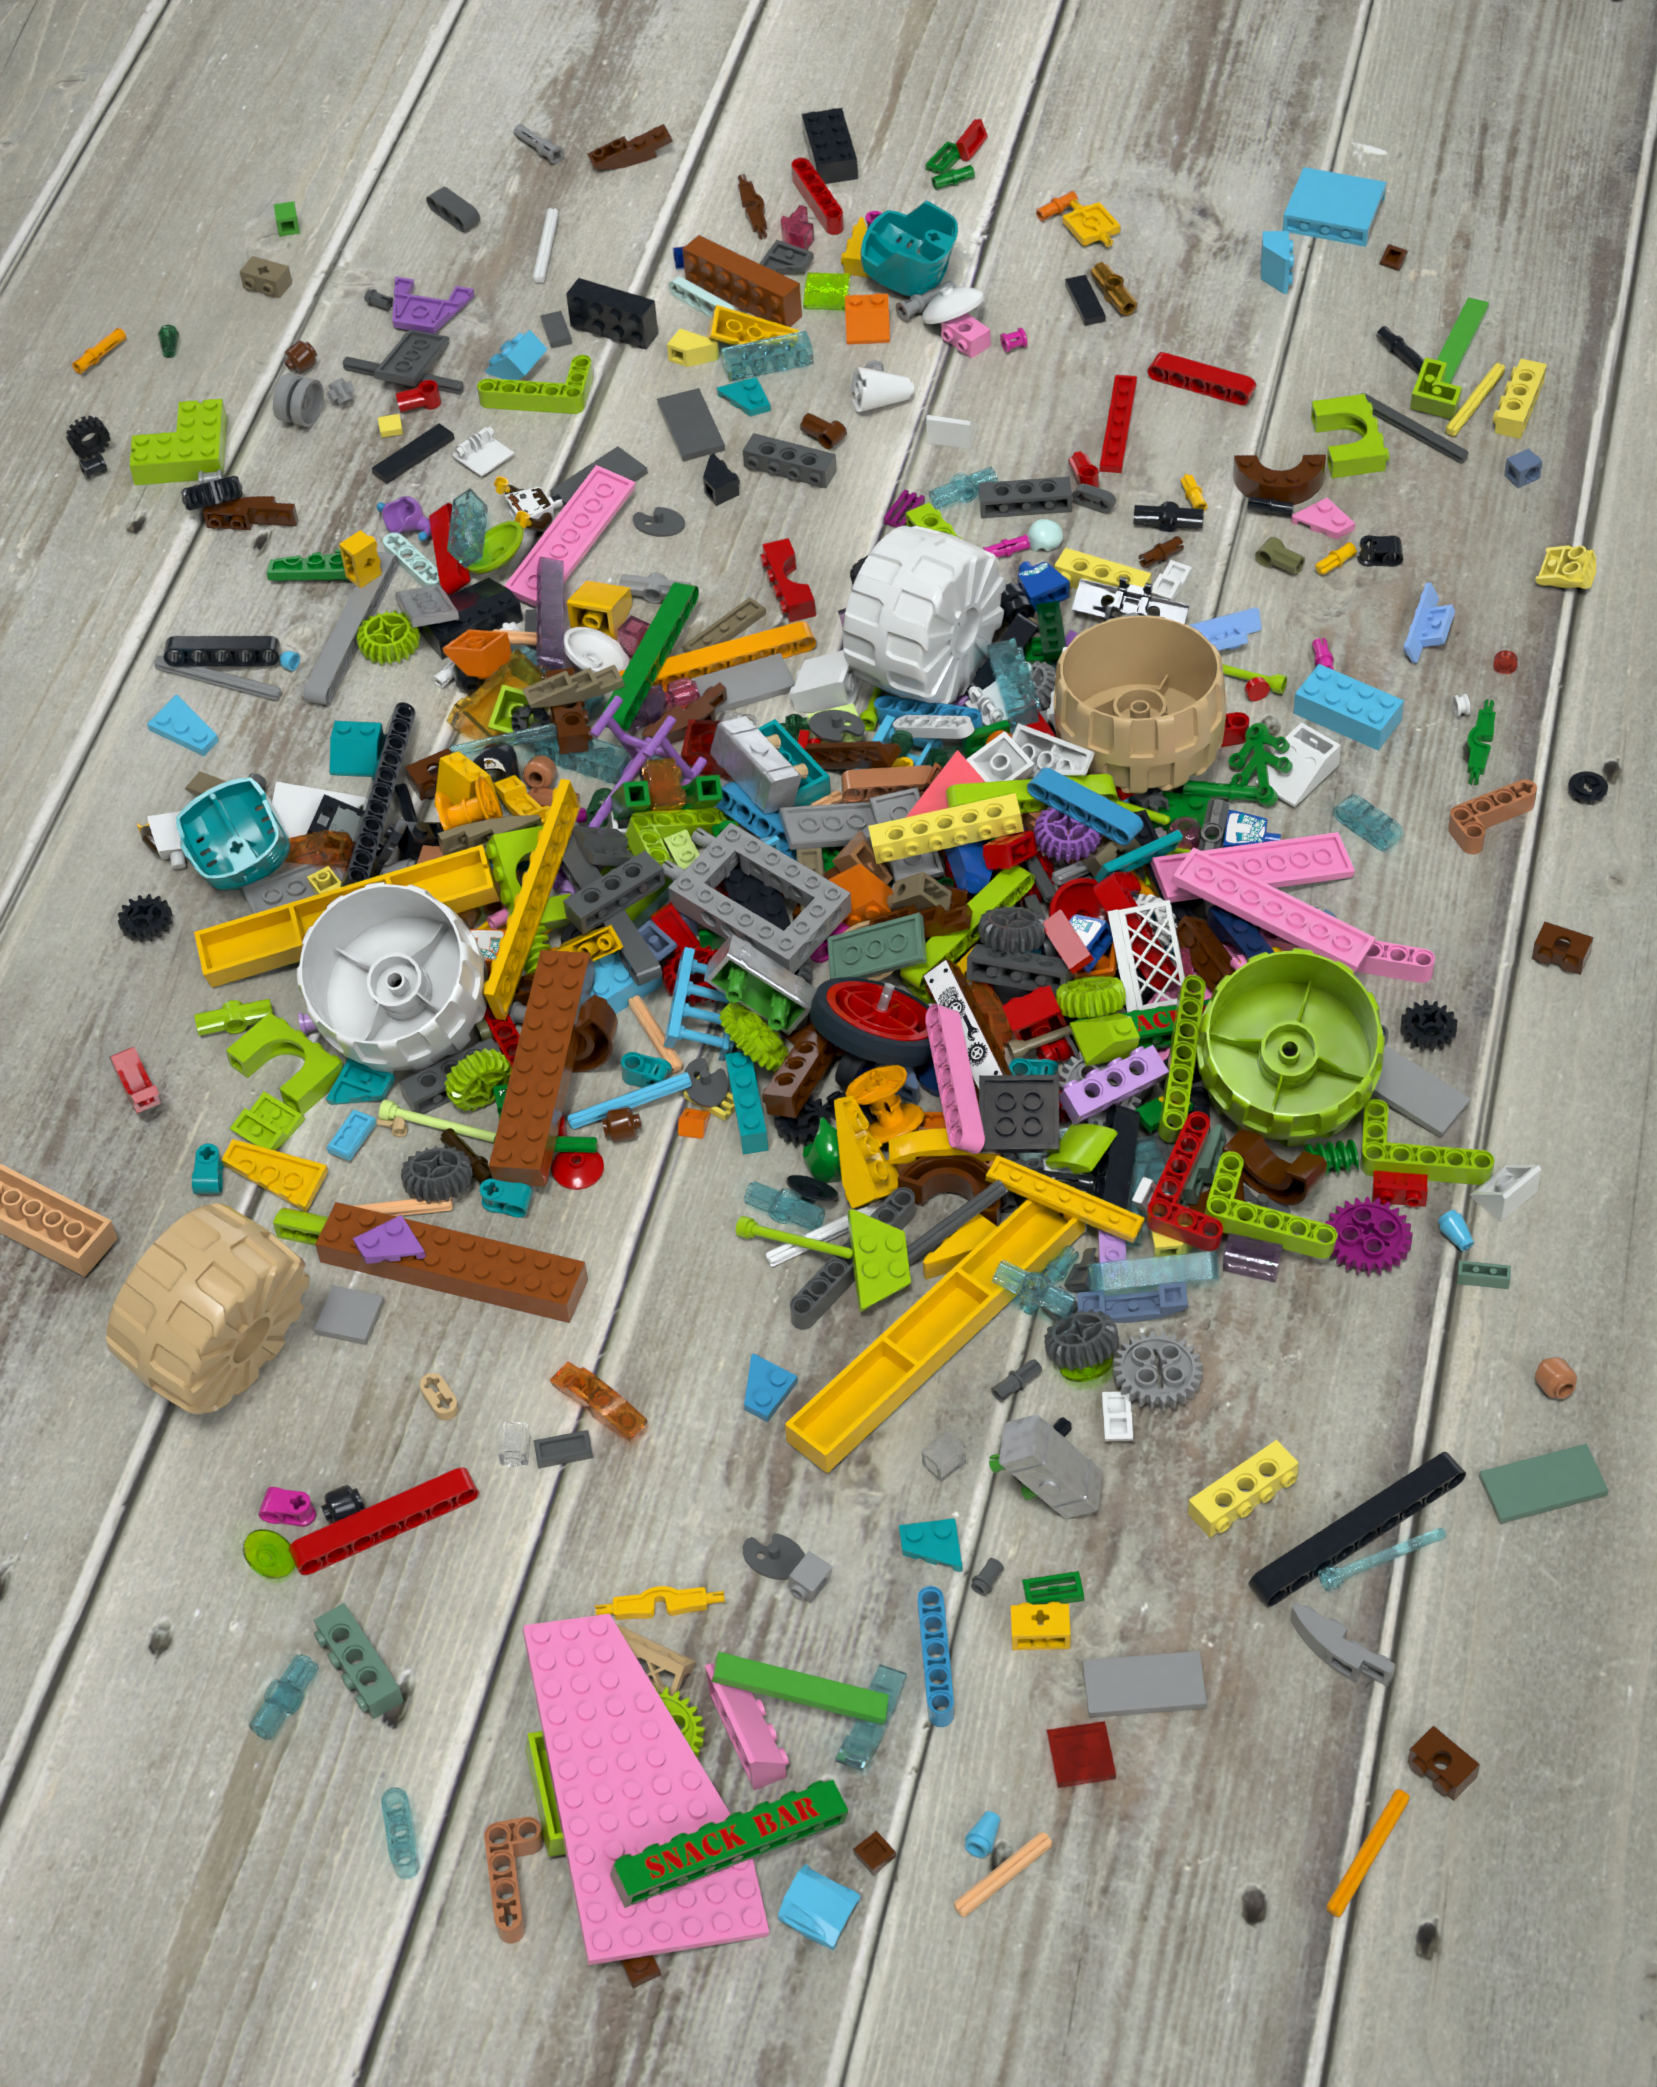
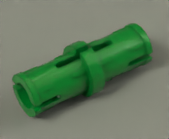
M971 165L956 170L950 169L944 174L933 176L931 178L932 185L935 190L949 185L955 186L959 182L975 178V171Z

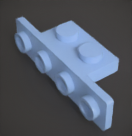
M1431 582L1425 584L1418 608L1415 610L1412 625L1409 628L1407 640L1404 642L1405 654L1409 656L1412 663L1418 662L1423 647L1445 644L1455 614L1452 604L1437 607L1439 597Z
M1257 607L1189 625L1200 631L1218 651L1237 649L1242 644L1248 643L1247 634L1262 629L1260 612Z

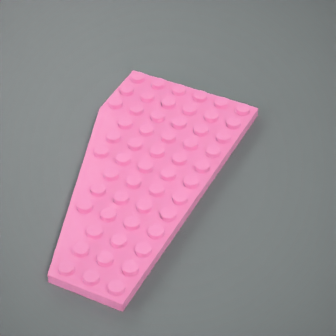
M610 1614L523 1625L522 1632L587 1964H600L768 1937L769 1928L753 1858L624 1908L610 1877L613 1863L619 1857L626 1854L634 1856L642 1853L646 1847L655 1843L663 1845L670 1842L674 1836L680 1833H687L689 1835L698 1831L701 1826L709 1822L717 1824L725 1821L731 1814Z

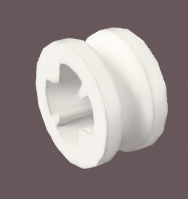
M1462 694L1461 697L1454 695L1452 697V706L1455 716L1459 717L1462 713L1469 715L1470 702L1467 694Z

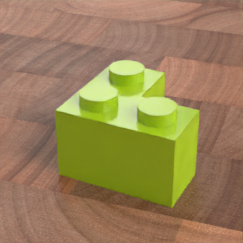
M1425 357L1412 392L1410 409L1447 419L1454 417L1460 404L1462 387L1444 382L1447 369L1446 362Z

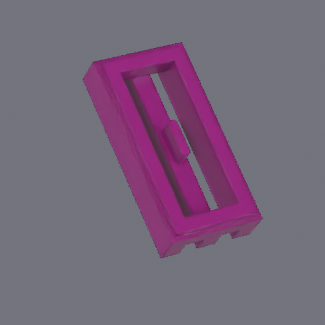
M904 489L884 516V524L895 528L906 526L905 514L912 502L914 504L910 510L922 506L925 502V496L920 495L917 497V493L912 492L909 494V490ZM905 515L903 520L900 523H898L902 516Z

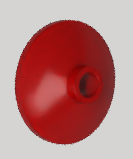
M597 1151L594 1153L560 1152L552 1163V1175L555 1181L562 1187L571 1190L591 1187L599 1181L604 1172V1161Z

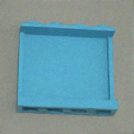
M1303 167L1284 212L1283 231L1366 247L1369 230L1380 202L1385 200L1386 182Z

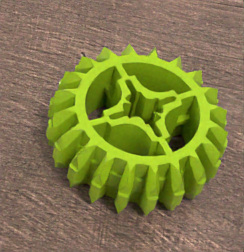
M386 610L383 614L377 612L375 617L369 616L368 621H362V626L358 627L357 643L359 651H361L366 660L370 659L372 664L379 662L381 666L384 663H389L391 666L392 662L400 664L401 659L408 660L409 655H414L415 649L419 648L418 627H412L404 612L400 614L396 610L392 613Z
M1083 977L1081 979H1074V981H1068L1067 984H1062L1057 989L1056 1000L1062 1014L1066 1017H1078L1079 1019L1099 1017L1115 1013L1126 1004V991L1123 981L1116 977Z
M484 1048L481 1052L475 1050L472 1055L466 1054L465 1059L458 1060L457 1066L451 1067L452 1072L446 1075L447 1080L444 1082L446 1086L445 1091L450 1101L458 1109L462 1108L464 1111L470 1109L472 1112L479 1107L483 1109L485 1105H492V1102L495 1100L493 1087L509 1083L512 1070L511 1064L501 1052H496L495 1049L488 1051Z

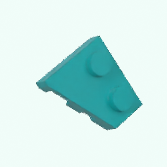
M757 377L717 387L718 397L722 398L725 396L730 400L731 405L741 409L743 413L750 417L771 411V404Z

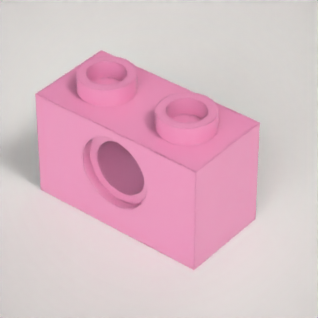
M968 313L941 322L942 338L970 358L991 346L990 329Z

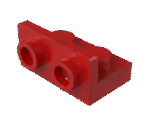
M1374 1170L1372 1203L1377 1198H1380V1204L1383 1205L1390 1202V1204L1407 1205L1409 1207H1426L1428 1175Z

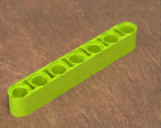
M1109 774L1066 776L1114 803L1118 801L1114 779ZM1032 779L956 784L947 788L945 792L949 808L1016 793L1020 813L1047 811L1049 806L1035 799L1028 792L1027 784Z
M1019 865L1011 869H1003L967 903L973 911L970 928L946 935L934 936L925 943L927 962L902 968L900 972L901 978L919 990H925L927 984L923 975L946 958L954 963L979 939L978 924H980L981 915L986 913L987 910H994L995 907L1014 906L1032 888L1035 876Z
M1189 975L1184 978L1177 998L1167 1066L1169 1073L1165 1079L1158 1127L1160 1138L1166 1142L1173 1143L1177 1141L1188 1115L1196 1059L1197 1035L1206 989L1204 980L1197 975ZM1171 1101L1178 1102L1180 1105L1173 1104ZM1168 1124H1173L1177 1128L1170 1127Z

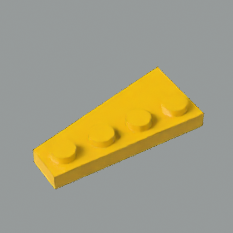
M232 1139L221 1159L225 1167L304 1212L308 1211L328 1173V1167L325 1164Z

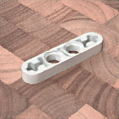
M904 715L893 722L897 736L905 738L961 739L974 732L973 723L968 716Z

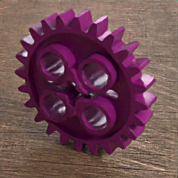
M1356 1197L1353 1205L1346 1200L1344 1202V1209L1336 1206L1335 1213H1330L1329 1220L1325 1222V1224L1333 1226L1337 1232L1336 1244L1330 1257L1337 1256V1265L1345 1262L1346 1271L1355 1267L1357 1275L1362 1269L1366 1271L1367 1276H1370L1371 1270H1375L1378 1275H1381L1382 1268L1391 1272L1392 1264L1399 1267L1401 1259L1406 1260L1408 1251H1411L1413 1233L1410 1232L1411 1223H1406V1215L1399 1216L1400 1208L1397 1207L1390 1210V1202H1387L1384 1206L1380 1205V1198L1371 1203L1369 1197H1366L1365 1202L1361 1203Z

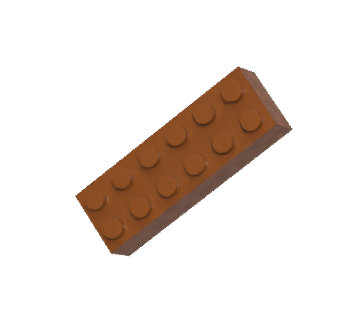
M700 235L682 248L685 279L758 318L791 327L802 317L799 282Z

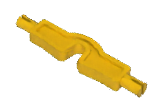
M657 1586L649 1588L641 1594L613 1597V1603L596 1604L595 1612L596 1615H614L615 1620L650 1619L655 1615V1604L663 1601L665 1602L667 1613L670 1616L707 1610V1604L725 1603L724 1590L706 1593L705 1587L677 1590L668 1586Z

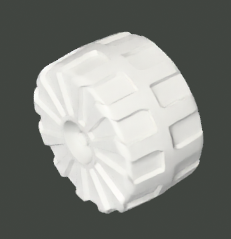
M900 526L893 529L869 553L855 579L848 600L843 623V651L845 660L853 670L854 675L896 696L916 699L926 703L951 704L958 696L965 694L971 681L976 676L978 668L982 667L993 651L994 645L991 641L995 630L1001 627L1004 610L1000 607L1001 593L1006 590L1005 578L999 575L997 569L1000 564L998 558L976 545L947 533L919 526Z
M385 882L368 884L365 888L351 892L344 897L341 895L332 901L314 925L309 927L304 936L300 966L296 970L297 986L306 1000L308 1015L321 1035L337 1051L347 1058L368 1066L372 1070L393 1073L394 1070H411L414 1073L425 1070L445 1056L459 1053L471 1040L468 1034L474 1025L480 1022L485 1015L488 1001L483 994V988L488 978V969L476 939L464 921L450 907L438 901L425 889L414 885L406 887L386 884ZM402 979L401 984L398 987H394L396 981Z

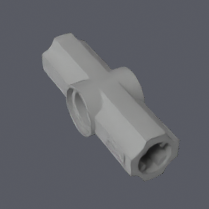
M657 572L651 573L648 577L622 574L620 578V586L630 587L631 595L643 596L646 601L653 604L660 603L662 599H665L674 582L691 585V582L668 580L665 575Z

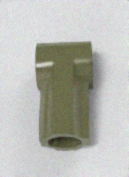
M1276 537L1268 538L1255 553V558L1260 565L1264 567L1275 565L1294 575H1298L1301 572L1305 563L1304 556L1285 548L1283 542Z

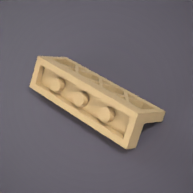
M616 1624L634 1655H636V1658L646 1660L650 1669V1673L646 1675H652L653 1679L649 1678L652 1685L656 1686L657 1690L663 1693V1690L668 1686L662 1684L658 1672L667 1670L675 1674L671 1688L668 1687L669 1696H673L674 1693L679 1691L684 1675L693 1671L696 1661Z

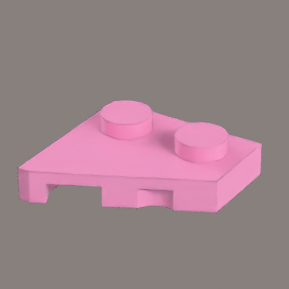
M1328 498L1293 514L1291 522L1295 525H1298L1299 522L1310 525V530L1324 533L1326 536L1338 539L1355 530V523Z

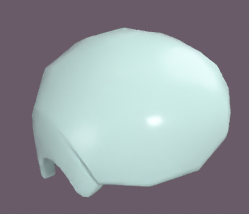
M1049 519L1035 521L1027 533L1030 548L1033 551L1044 548L1049 552L1051 549L1059 547L1063 540L1062 528L1058 523Z

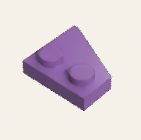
M402 1215L353 1238L354 1244L366 1264L379 1263L383 1260L390 1262L401 1261L403 1256L416 1255L417 1259L426 1257L423 1248Z

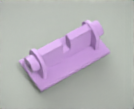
M1098 1229L1099 1268H1101L1105 1278L1113 1279L1118 1271L1126 1272V1240Z

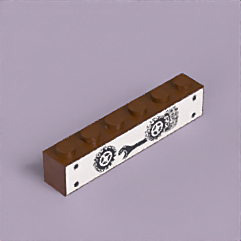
M946 958L923 975L927 984L925 990L934 999L936 1004L959 1012L972 1077L975 1083V1091L979 1096V1075L1013 1074L960 967Z

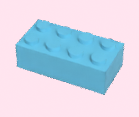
M1318 664L1295 693L1293 714L1379 751L1402 721L1404 700Z
M613 952L593 961L595 974L589 998L594 994L605 998L617 1014L629 1006L628 1000L636 995L643 998L663 986L662 976L637 986L616 952Z

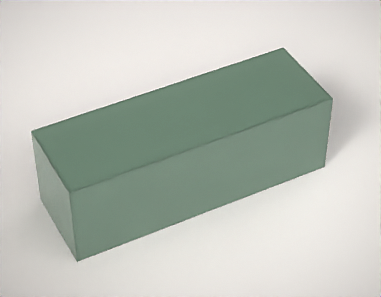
M1459 1260L1457 1284L1509 1289L1511 1266Z

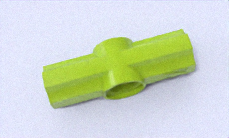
M270 998L245 1004L238 1000H230L224 1003L221 1009L197 1013L194 1015L199 1036L224 1030L230 1034H239L245 1031L248 1025L257 1024L269 1012L273 1015L274 1013Z

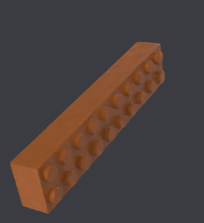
M540 950L489 1162V1169L493 1179L523 1183L529 1186L546 1187L581 1035L575 1030L581 1005L589 999L595 974L591 953Z
M335 1202L315 1243L321 1263L567 1323L571 1322L588 1282L584 1261L405 1218L403 1219L420 1243L426 1257L417 1259L416 1255L403 1256L401 1261L390 1262L383 1260L379 1263L366 1264L356 1248L353 1238L397 1216Z

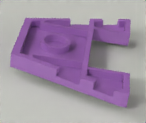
M395 277L393 328L412 329L435 334L474 298V289L455 286L449 300L411 295L415 287L414 279Z

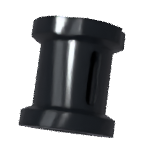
M101 453L96 454V457L79 461V466L85 479H90L91 475L98 472L105 473L108 471Z

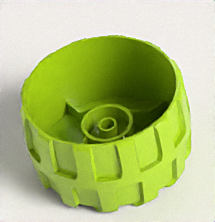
M1293 948V951H1281L1270 954L1263 952L1248 958L1247 963L1237 969L1231 976H1224L1214 989L1198 1029L1196 1046L1198 1069L1208 1091L1212 1107L1219 1115L1225 1113L1236 1123L1238 1131L1242 1128L1261 1135L1263 1138L1276 1140L1285 1147L1304 1146L1308 1139L1318 1136L1328 1138L1347 1127L1350 1120L1367 1104L1377 1086L1382 1071L1385 1037L1383 1036L1380 1022V1008L1373 993L1367 992L1362 983L1354 976V971L1340 961L1335 962L1321 955L1314 954L1312 950ZM1288 1047L1294 1049L1296 1054L1294 1056H1286L1282 1050Z

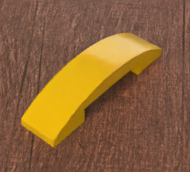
M513 775L493 783L500 799L513 816L539 815L542 826H544L545 813L550 807L548 805L541 807L528 795L526 785L518 777Z
M946 1128L910 1132L889 1140V1164H910L916 1160V1157L970 1155L980 1161H994L996 1158V1153L972 1154L951 1147Z

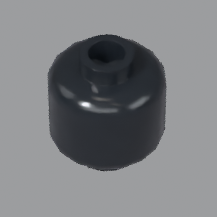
M456 664L454 665L455 683L460 690L475 692L484 685L486 679L467 676Z
M343 1485L327 1492L324 1496L326 1504L321 1506L326 1520H333L334 1523L365 1509L357 1488L352 1489L349 1485Z

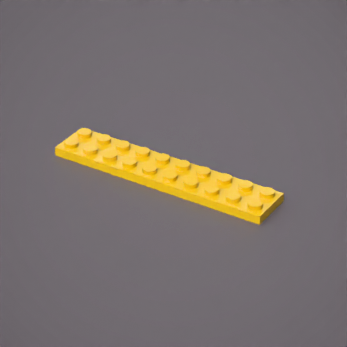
M560 779L558 788H555L553 791V802L550 809L548 808L545 813V824L543 830H540L538 833L536 849L530 855V866L523 875L520 894L518 893L515 897L514 911L507 919V930L505 936L500 939L499 953L497 958L492 961L489 981L487 980L484 983L483 994L496 1019L506 1020L581 808L572 783L567 779Z

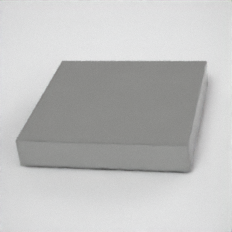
M333 1285L314 1328L315 1334L367 1345L385 1302L384 1296Z

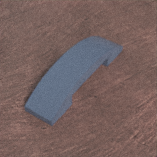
M1186 1282L1160 1284L1159 1291L1105 1296L1104 1290L1078 1292V1313L1081 1309L1084 1312H1088L1090 1309H1093L1095 1313L1102 1311L1104 1315H1109L1114 1320V1323L1140 1322L1169 1316L1188 1308Z

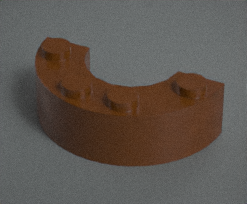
M1326 454L1303 455L1302 461L1296 467L1283 471L1265 467L1259 462L1257 455H1234L1233 479L1236 487L1247 498L1257 497L1271 500V497H1274L1273 500L1294 502V505L1309 500L1321 489L1324 482Z
M596 994L585 1001L580 1007L575 1030L581 1035L572 1073L586 1072L599 1068L612 1055L618 1019L612 1007L607 1003V1000Z
M1242 1128L1222 1148L1224 1153L1229 1151L1236 1152L1243 1158V1181L1257 1193L1266 1194L1269 1199L1283 1205H1297L1301 1203L1324 1179L1327 1172V1162L1322 1156L1303 1151L1293 1163H1288L1271 1151L1261 1135Z
M970 1155L923 1156L913 1161L901 1172L898 1177V1188L906 1187L911 1189L915 1195V1203L924 1205L930 1197L944 1192L958 1193L969 1201L992 1184L985 1180L990 1168ZM1001 1197L979 1213L997 1227L1001 1219Z

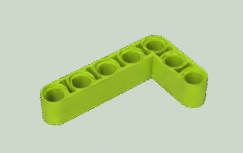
M587 355L575 356L572 359L566 383L483 379L477 384L480 405L489 409L564 414L581 413L586 407L593 382L591 358Z
M718 808L636 812L631 815L625 836L628 838L627 843L634 856L646 851L662 866L663 863L666 864L665 861L670 857L664 845V838L686 829L690 837H692L694 831L698 832L697 828L699 827L712 835V826L718 825L724 820H735Z
M1372 1099L1365 1104L1360 1167L1366 1175L1373 1176L1374 1170L1428 1175L1427 1181L1482 1185L1492 1177L1495 1160L1494 1156L1488 1151L1387 1142L1388 1105L1380 1099Z
M1229 1151L1221 1155L1204 1214L1218 1219L1223 1225L1224 1233L1319 1259H1325L1332 1255L1337 1240V1232L1333 1226L1235 1199L1244 1161L1236 1152Z

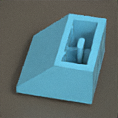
M1263 231L1261 280L1281 293L1288 294V285H1292L1293 271H1289L1294 267V254H1290L1293 253V240H1289V231Z
M531 330L524 334L519 332L511 341L507 340L500 347L501 352L499 354L496 353L489 359L490 365L485 372L501 379L519 380L530 371L546 352L547 348Z

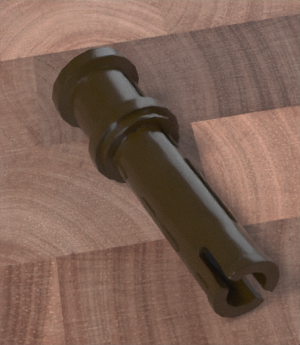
M448 1128L442 1132L440 1140L449 1149L456 1147L457 1151H464L465 1156H468L473 1171L472 1177L479 1181V1185L485 1180L493 1179L488 1160L485 1157L478 1156L458 1136L454 1129Z

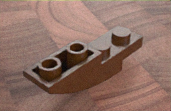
M662 124L629 141L626 140L625 136H622L600 148H596L594 151L587 153L595 169L625 168L657 157L655 150L672 143L673 140L666 126Z
M275 496L237 498L203 509L207 528L251 530L253 524L297 526L298 523L295 504L276 503Z
M719 682L714 687L711 686L706 689L703 696L697 701L690 702L685 710H682L678 705L673 709L666 710L657 722L649 724L643 730L642 740H645L646 737L652 739L668 715L677 720L666 736L670 743L685 739L704 729L716 720L715 709L727 700L726 687Z

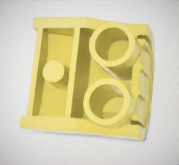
M1569 545L1546 548V556L1539 576H1536L1535 579L1537 584L1562 588H1591L1596 574V555L1594 550H1586L1584 546L1571 547Z

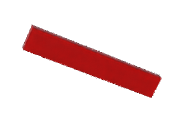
M1115 375L1099 472L1122 473L1137 386V376Z

